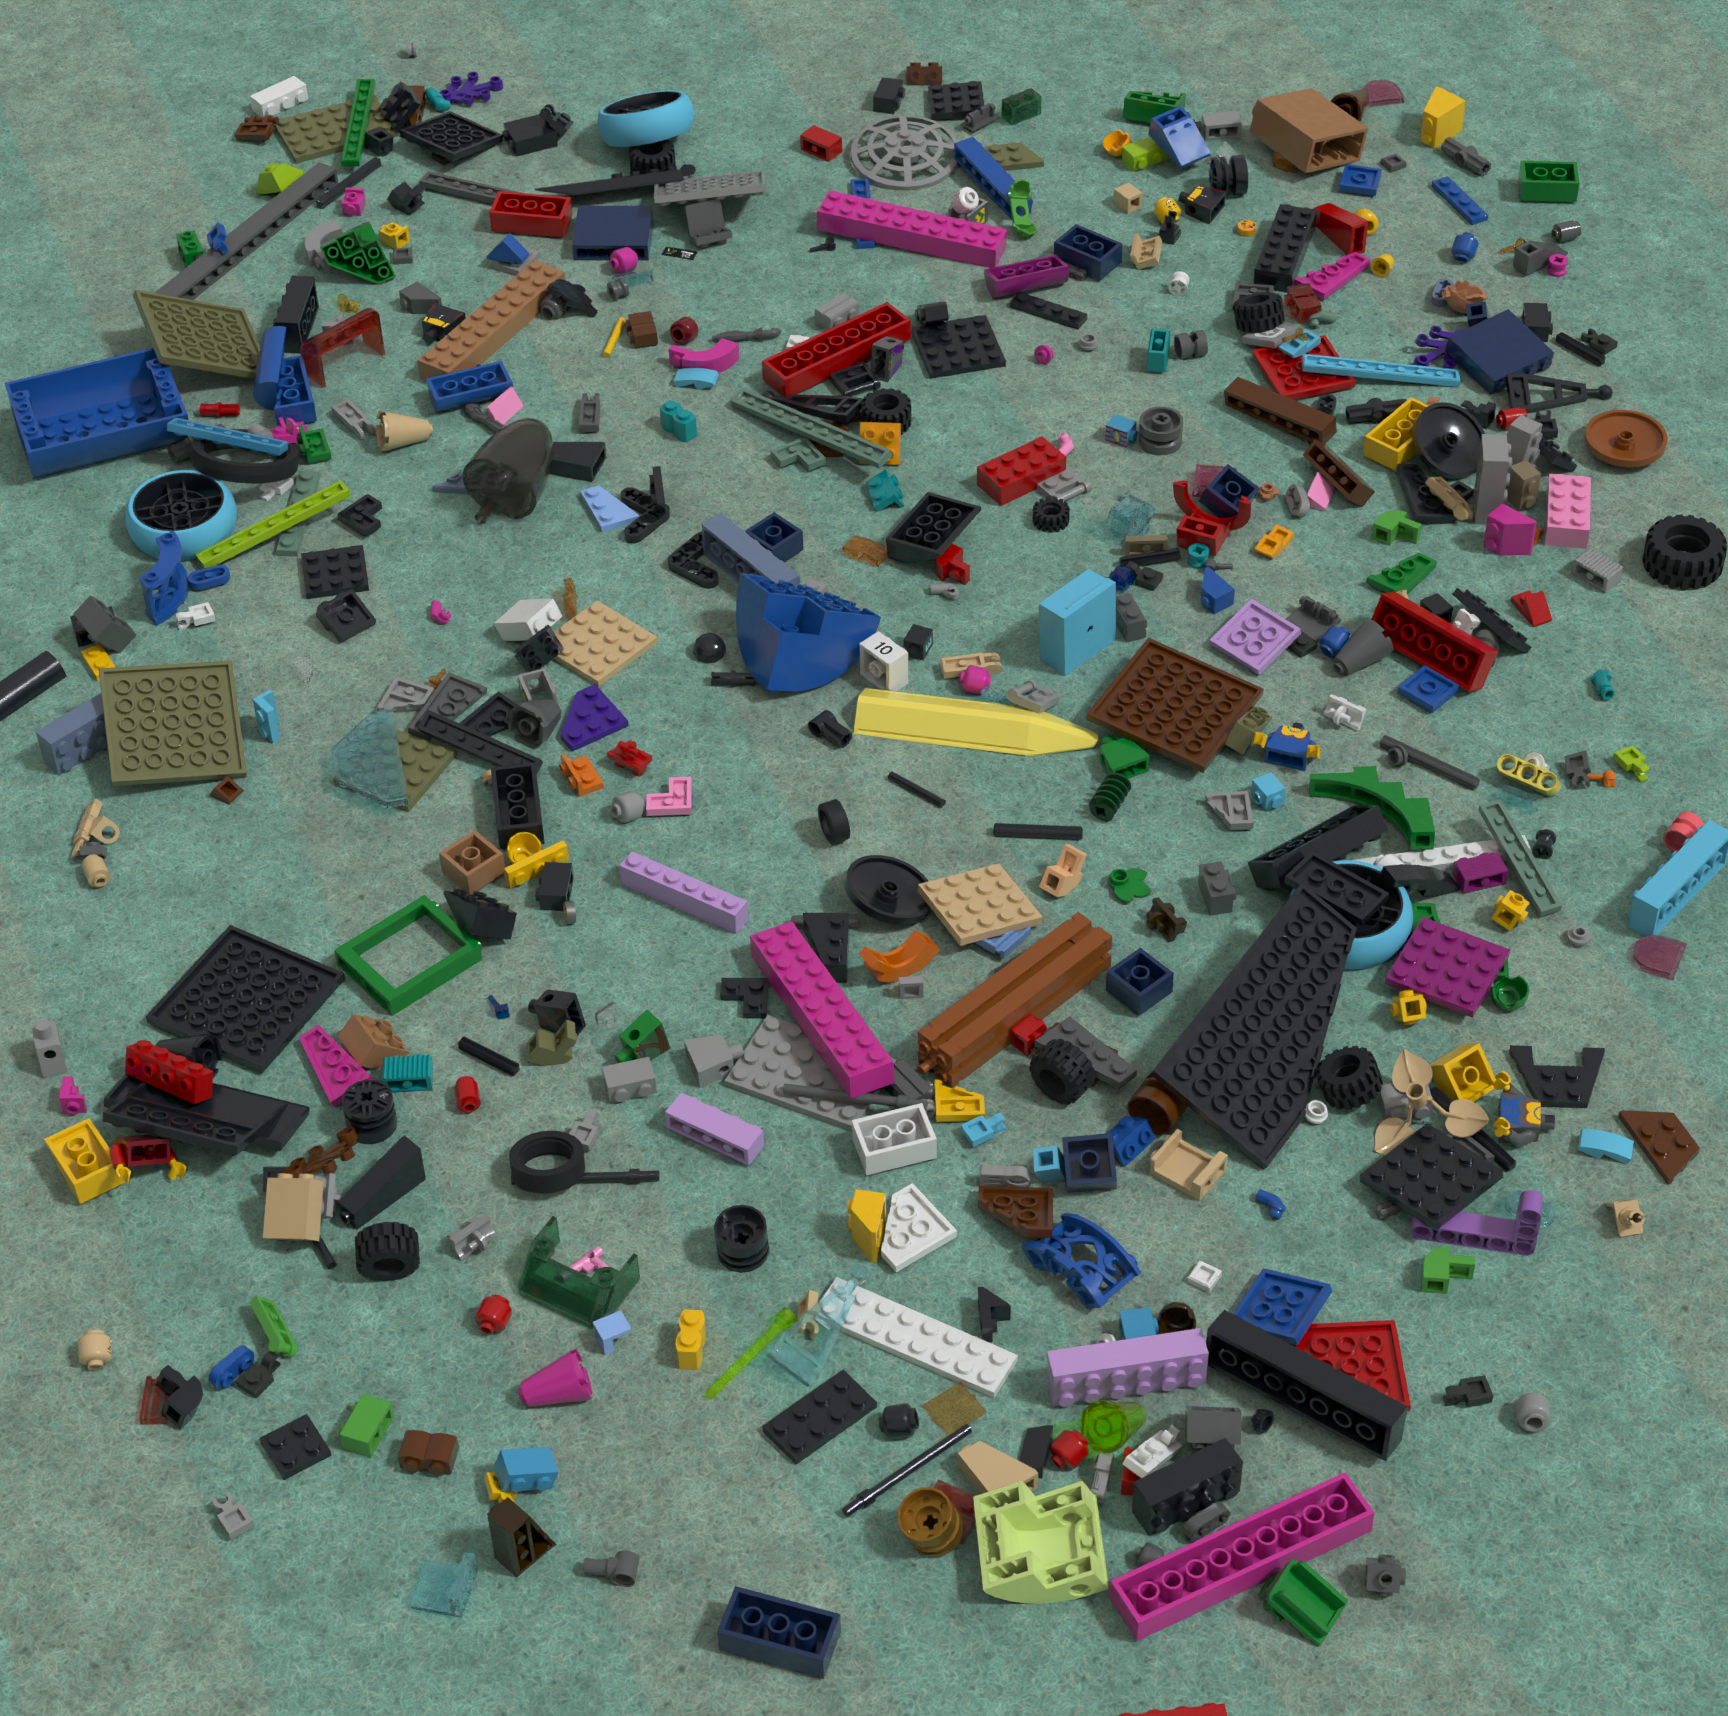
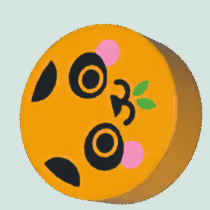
M1242 220L1238 223L1237 232L1242 236H1252L1256 233V223L1251 220Z

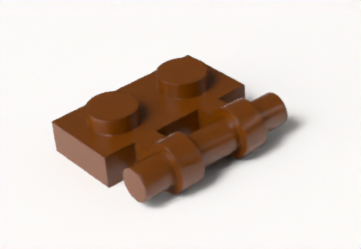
M251 115L250 117H245L244 123H240L235 137L237 140L248 141L269 140L275 129L273 124H278L279 118L272 115H265L264 117Z

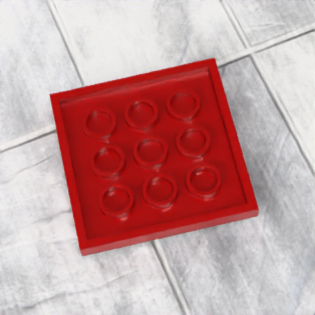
M1326 335L1319 336L1321 343L1306 353L1310 355L1339 357ZM1279 346L1275 349L1265 347L1252 350L1253 359L1273 391L1293 400L1355 387L1353 376L1302 371V356L1292 358L1279 350Z
M1395 1320L1311 1324L1299 1344L1294 1345V1347L1307 1352L1324 1363L1330 1364L1347 1375H1351L1356 1380L1377 1389L1390 1398L1398 1400L1408 1407L1407 1412H1410L1411 1404Z

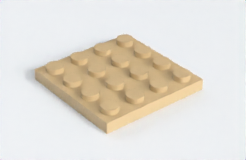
M596 601L554 631L564 650L553 659L599 687L656 645L658 637L601 602Z
M999 863L918 884V893L960 946L1003 935L1013 930L1018 931L1028 926L1033 927L1042 924L1043 916Z

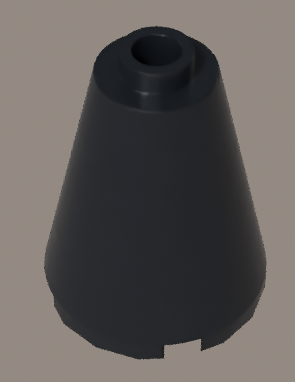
M203 1034L160 1040L155 1045L160 1048H166L173 1054L184 1056L191 1062L202 1064L203 1067L213 1071V1078L218 1073L219 1069L216 1068L217 1061L222 1059V1049L219 1040L216 1037H212V1035Z

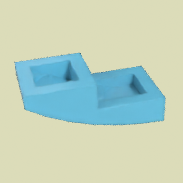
M1305 329L1297 337L1291 335L1279 346V350L1292 358H1296L1315 348L1321 343V338Z
M705 368L678 369L673 382L676 387L694 384L696 389L700 390L714 387L719 373Z
M1583 1128L1580 1131L1578 1150L1597 1159L1606 1155L1627 1164L1632 1158L1634 1141L1614 1133Z

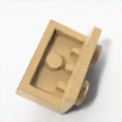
M1138 233L1134 234L1133 242H1131V253H1129L1132 264H1135L1138 270L1159 264L1162 247L1160 236L1142 241Z

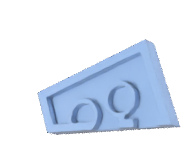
M599 485L580 491L582 500L601 532L629 525L640 516Z

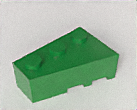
M1129 91L1124 98L1123 118L1132 122L1142 121L1150 125L1151 118L1181 106L1185 110L1186 93H1181L1180 96H1169V92H1164L1163 96L1152 95V92Z

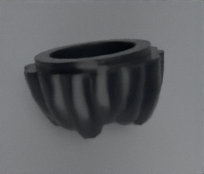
M1256 1410V1414L1251 1418L1254 1430L1262 1434L1271 1428L1274 1421V1414L1271 1410Z

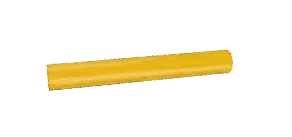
M623 317L618 319L603 351L602 356L605 358L610 357L624 327L625 319Z

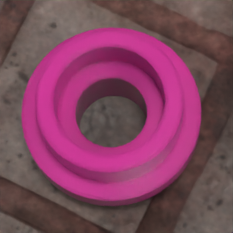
M1040 345L1035 349L1034 355L1039 363L1045 365L1052 360L1053 351L1047 345Z

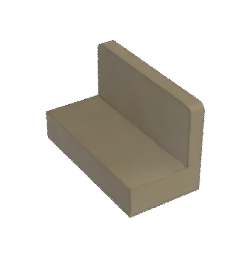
M1167 535L1125 536V556L1167 550Z

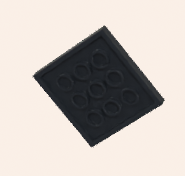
M451 111L400 130V137L410 143L421 146L423 149H428L436 155H441L449 161H457L460 158L470 156L475 152L503 142L502 134Z
M986 315L911 327L912 336L930 379L1006 367L1005 357Z
M1428 1123L1360 1174L1361 1183L1435 1231L1503 1178V1170Z

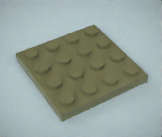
M381 724L333 778L334 785L409 812L453 761L456 753L455 750Z

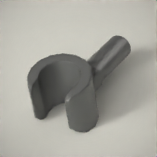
M1208 558L1205 561L1203 572L1206 567H1209L1214 572L1215 569H1232L1233 564L1216 563L1214 559Z

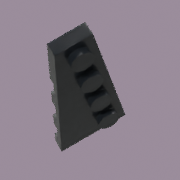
M1398 464L1396 471L1414 521L1420 523H1455L1456 517L1453 513H1449L1447 507L1443 504L1444 501H1441L1438 496L1431 493L1430 487L1425 483L1428 478L1418 464Z

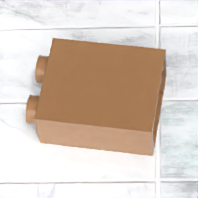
M1313 88L1257 99L1252 110L1253 119L1249 131L1304 173L1359 161L1368 127Z

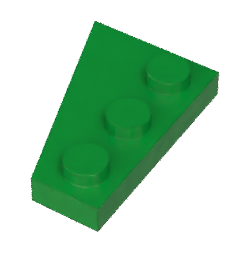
M1417 553L1400 561L1399 565L1391 569L1389 567L1382 569V573L1376 576L1373 574L1367 576L1366 583L1386 593L1406 589L1408 595L1436 568L1437 561Z

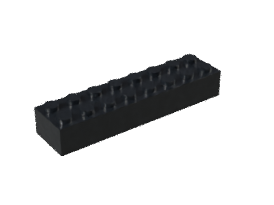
M1223 1310L1209 1326L1206 1338V1346L1209 1353L1208 1366L1384 1461H1387L1401 1443L1408 1407L1398 1400L1390 1398L1377 1389L1356 1380L1351 1375L1339 1371L1330 1364L1322 1362L1307 1352L1288 1344L1283 1339L1271 1335L1262 1328L1254 1326L1226 1310Z

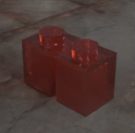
M1310 283L1287 286V295L1284 296V302L1286 306H1289L1292 318L1295 317L1298 324L1309 323V317L1321 311L1322 307Z

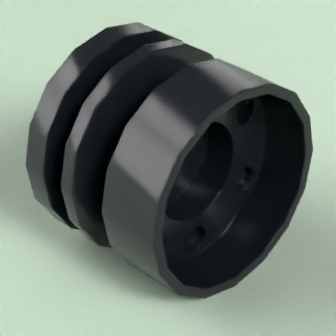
M1233 155L1229 159V164H1227L1224 156L1220 157V160L1217 157H1212L1209 169L1211 188L1226 191V196L1228 195L1229 187L1233 195L1246 194L1248 190V168L1245 156Z
M369 1079L358 1081L347 1088L343 1093L341 1102L346 1127L355 1128L358 1135L357 1142L376 1144L391 1137L398 1123L391 1089L381 1081Z
M735 1205L723 1210L716 1218L714 1224L718 1259L724 1267L739 1273L751 1272L761 1267L767 1260L770 1252L765 1217L759 1210L747 1205Z

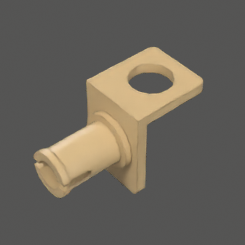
M1625 1199L1605 1203L1606 1207L1614 1208L1618 1236L1623 1237L1643 1233L1642 1224L1645 1218H1641V1216H1644V1213L1640 1211L1638 1199Z

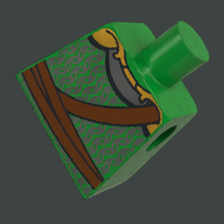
M648 1009L644 1011L620 1034L623 1048L614 1057L618 1063L649 1057L651 1061L669 1050L671 1047L662 1022Z

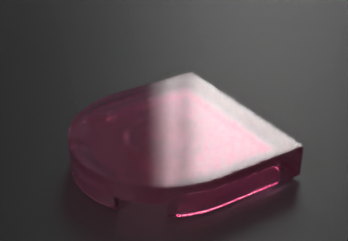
M1374 80L1367 83L1364 87V91L1369 95V107L1404 103V96L1399 86L1394 82Z
M1660 935L1645 936L1635 944L1633 959L1636 960L1643 971L1674 980L1687 943Z

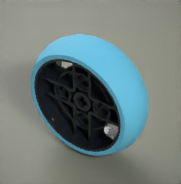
M664 90L648 92L617 100L601 108L598 114L597 127L603 141L609 146L630 147L650 144L675 137L689 130L693 124L694 108L689 97L682 91Z
M195 470L171 471L147 480L134 491L126 508V528L136 546L146 554L157 559L160 555V548L156 543V538L174 531L181 544L182 555L180 561L192 560L197 558L195 554L231 536L236 524L237 506L232 493L219 479L209 477Z
M1353 860L1333 861L1389 893L1388 901L1362 926L1344 917L1357 928L1344 969H1366L1384 963L1399 952L1411 932L1413 910L1409 896L1403 886L1393 888L1381 874L1382 868Z

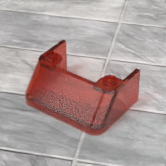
M366 308L304 341L300 352L307 376L322 388L326 387L321 356L361 334L363 343L381 356L385 355L379 313L372 308Z

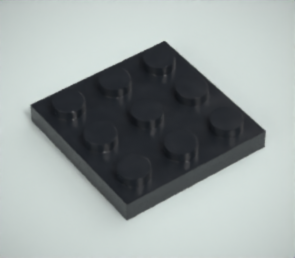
M981 81L954 82L945 85L934 84L933 86H928L932 120L966 117L967 114L975 110L980 111V108L984 106Z
M363 545L301 553L307 599L335 596L340 592H347L351 589L355 593L369 591Z

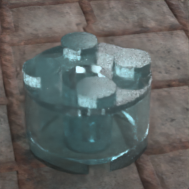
M1130 493L1122 494L1117 499L1119 504L1116 507L1112 506L1107 519L1108 527L1111 528V531L1124 538L1125 536L1146 535L1150 529L1149 522L1151 516L1155 511L1154 506Z

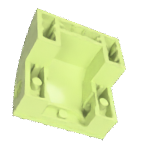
M1019 1481L973 1497L982 1584L985 1593L1007 1601L1040 1604L1074 1600L1109 1589L1097 1497L1083 1481L1037 1496L1032 1493L1023 1481Z

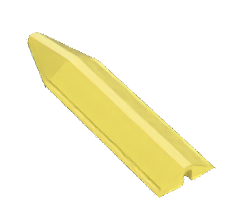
M865 688L858 697L854 724V734L1024 756L1089 749L1098 743L1097 733L1044 711L1038 714L1022 706Z

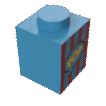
M1115 414L1106 424L1105 440L1127 448L1138 436V431L1136 430L1137 422Z

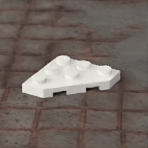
M911 1183L892 1194L890 1212L881 1248V1257L895 1272H898L956 1238L957 1230L920 1190Z

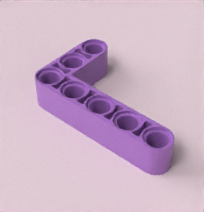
M1534 1190L1522 1192L1515 1220L1459 1212L1435 1231L1412 1216L1410 1233L1415 1239L1528 1256L1533 1254L1536 1248L1542 1216L1543 1196Z

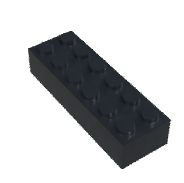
M1280 204L1255 266L1253 284L1273 285L1274 291L1291 293L1294 286V278H1297L1315 230L1317 210Z
M1379 805L1351 806L1247 863L1257 887L1267 888V890L1274 888L1284 890L1291 887L1284 883L1285 876L1311 851L1330 861H1338L1346 857L1345 853L1363 848L1365 842L1378 840L1381 838L1380 834L1388 831Z

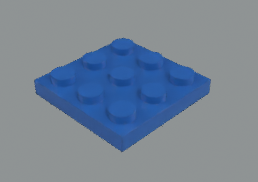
M1263 1268L1233 1314L1254 1326L1262 1328L1271 1335L1283 1339L1289 1344L1298 1345L1332 1293V1288L1328 1283Z

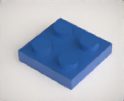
M1345 164L1339 184V191L1376 196L1382 169Z
M1424 665L1398 686V693L1433 713L1459 692L1460 686Z

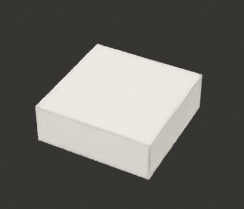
M1199 1260L1187 1277V1283L1210 1293L1222 1276V1271Z

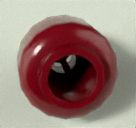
M690 317L678 319L670 328L672 339L680 345L693 341L699 332L697 323Z

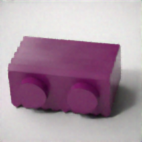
M1485 852L1476 857H1463L1454 861L1452 875L1461 887L1463 894H1466L1467 892L1470 893L1471 891L1474 892L1506 884L1508 869L1500 855H1498V852Z

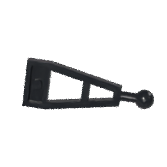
M1507 374L1505 377L1510 408H1524L1527 413L1585 402L1588 397L1608 400L1613 395V390L1609 385H1601L1598 389H1587L1584 383L1531 374ZM1528 383L1553 387L1554 399L1531 404ZM1562 389L1578 391L1579 395L1563 397Z
M765 391L761 394L766 398L804 414L837 421L838 423H847L861 410V402H863V398L850 396L788 394L786 397L775 396L771 391ZM817 405H836L832 410L816 407Z

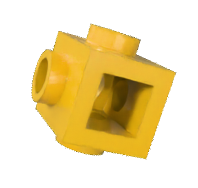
M1510 890L1505 897L1501 895L1493 907L1497 908L1491 919L1511 931L1517 922L1522 924L1529 912L1525 911L1530 902L1525 900L1522 895Z
M1413 990L1400 991L1399 996L1392 997L1393 1003L1390 1004V1011L1396 1021H1401L1404 1025L1417 1024L1418 1019L1426 1018L1427 1005L1423 994L1413 993Z

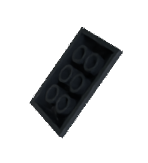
M927 492L886 537L888 558L903 563L939 558L981 511V506Z

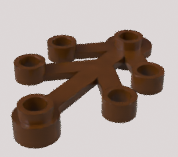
M348 1127L339 1131L336 1134L338 1142L325 1151L322 1145L310 1148L308 1150V1163H306L304 1157L297 1158L290 1163L291 1166L283 1170V1173L293 1174V1178H299V1174H311L320 1170L324 1174L335 1171L337 1165L334 1159L340 1157L341 1161H347L355 1156L352 1146L357 1144L358 1138L355 1128Z

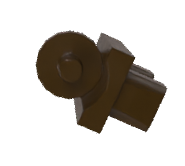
M1159 897L1153 898L1152 908L1146 914L1148 918L1146 926L1150 930L1158 929L1168 942H1172L1177 934L1185 931L1187 921L1183 917L1177 918L1174 915L1175 910L1171 903H1163Z

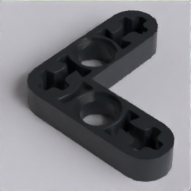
M628 487L621 491V502L642 514L624 530L625 540L628 543L635 544L641 542L670 518V508L667 504H665V512L657 513V506L652 505L651 496L633 487ZM645 503L650 504L649 506H641ZM645 522H651V523H652V524H649V525H643V523H645Z
M702 531L696 533L668 557L669 570L706 589L715 588L719 583L718 573L715 570L696 561L703 555ZM689 550L695 551L694 553H686ZM692 569L698 570L697 572H694V573L688 572L689 570H692Z

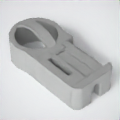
M980 1166V1186H1030L1031 1173L1026 1167ZM1012 1177H1021V1178H1023V1179L1018 1180V1179H1014V1178H1012Z
M1102 1450L1094 1459L1093 1470L1095 1476L1091 1492L1097 1497V1504L1101 1506L1104 1505L1114 1461V1453Z

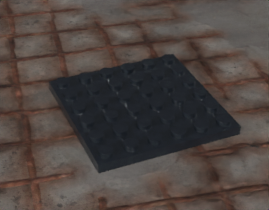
M229 925L146 1015L147 1023L179 1037L203 1034L212 1035V1037H216L220 1042L222 1056L263 1073L345 980V976L341 971Z

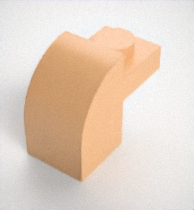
M1065 844L1057 864L1047 866L1039 887L1056 897L1066 896L1080 882L1083 873L1080 871L1087 854L1070 844Z

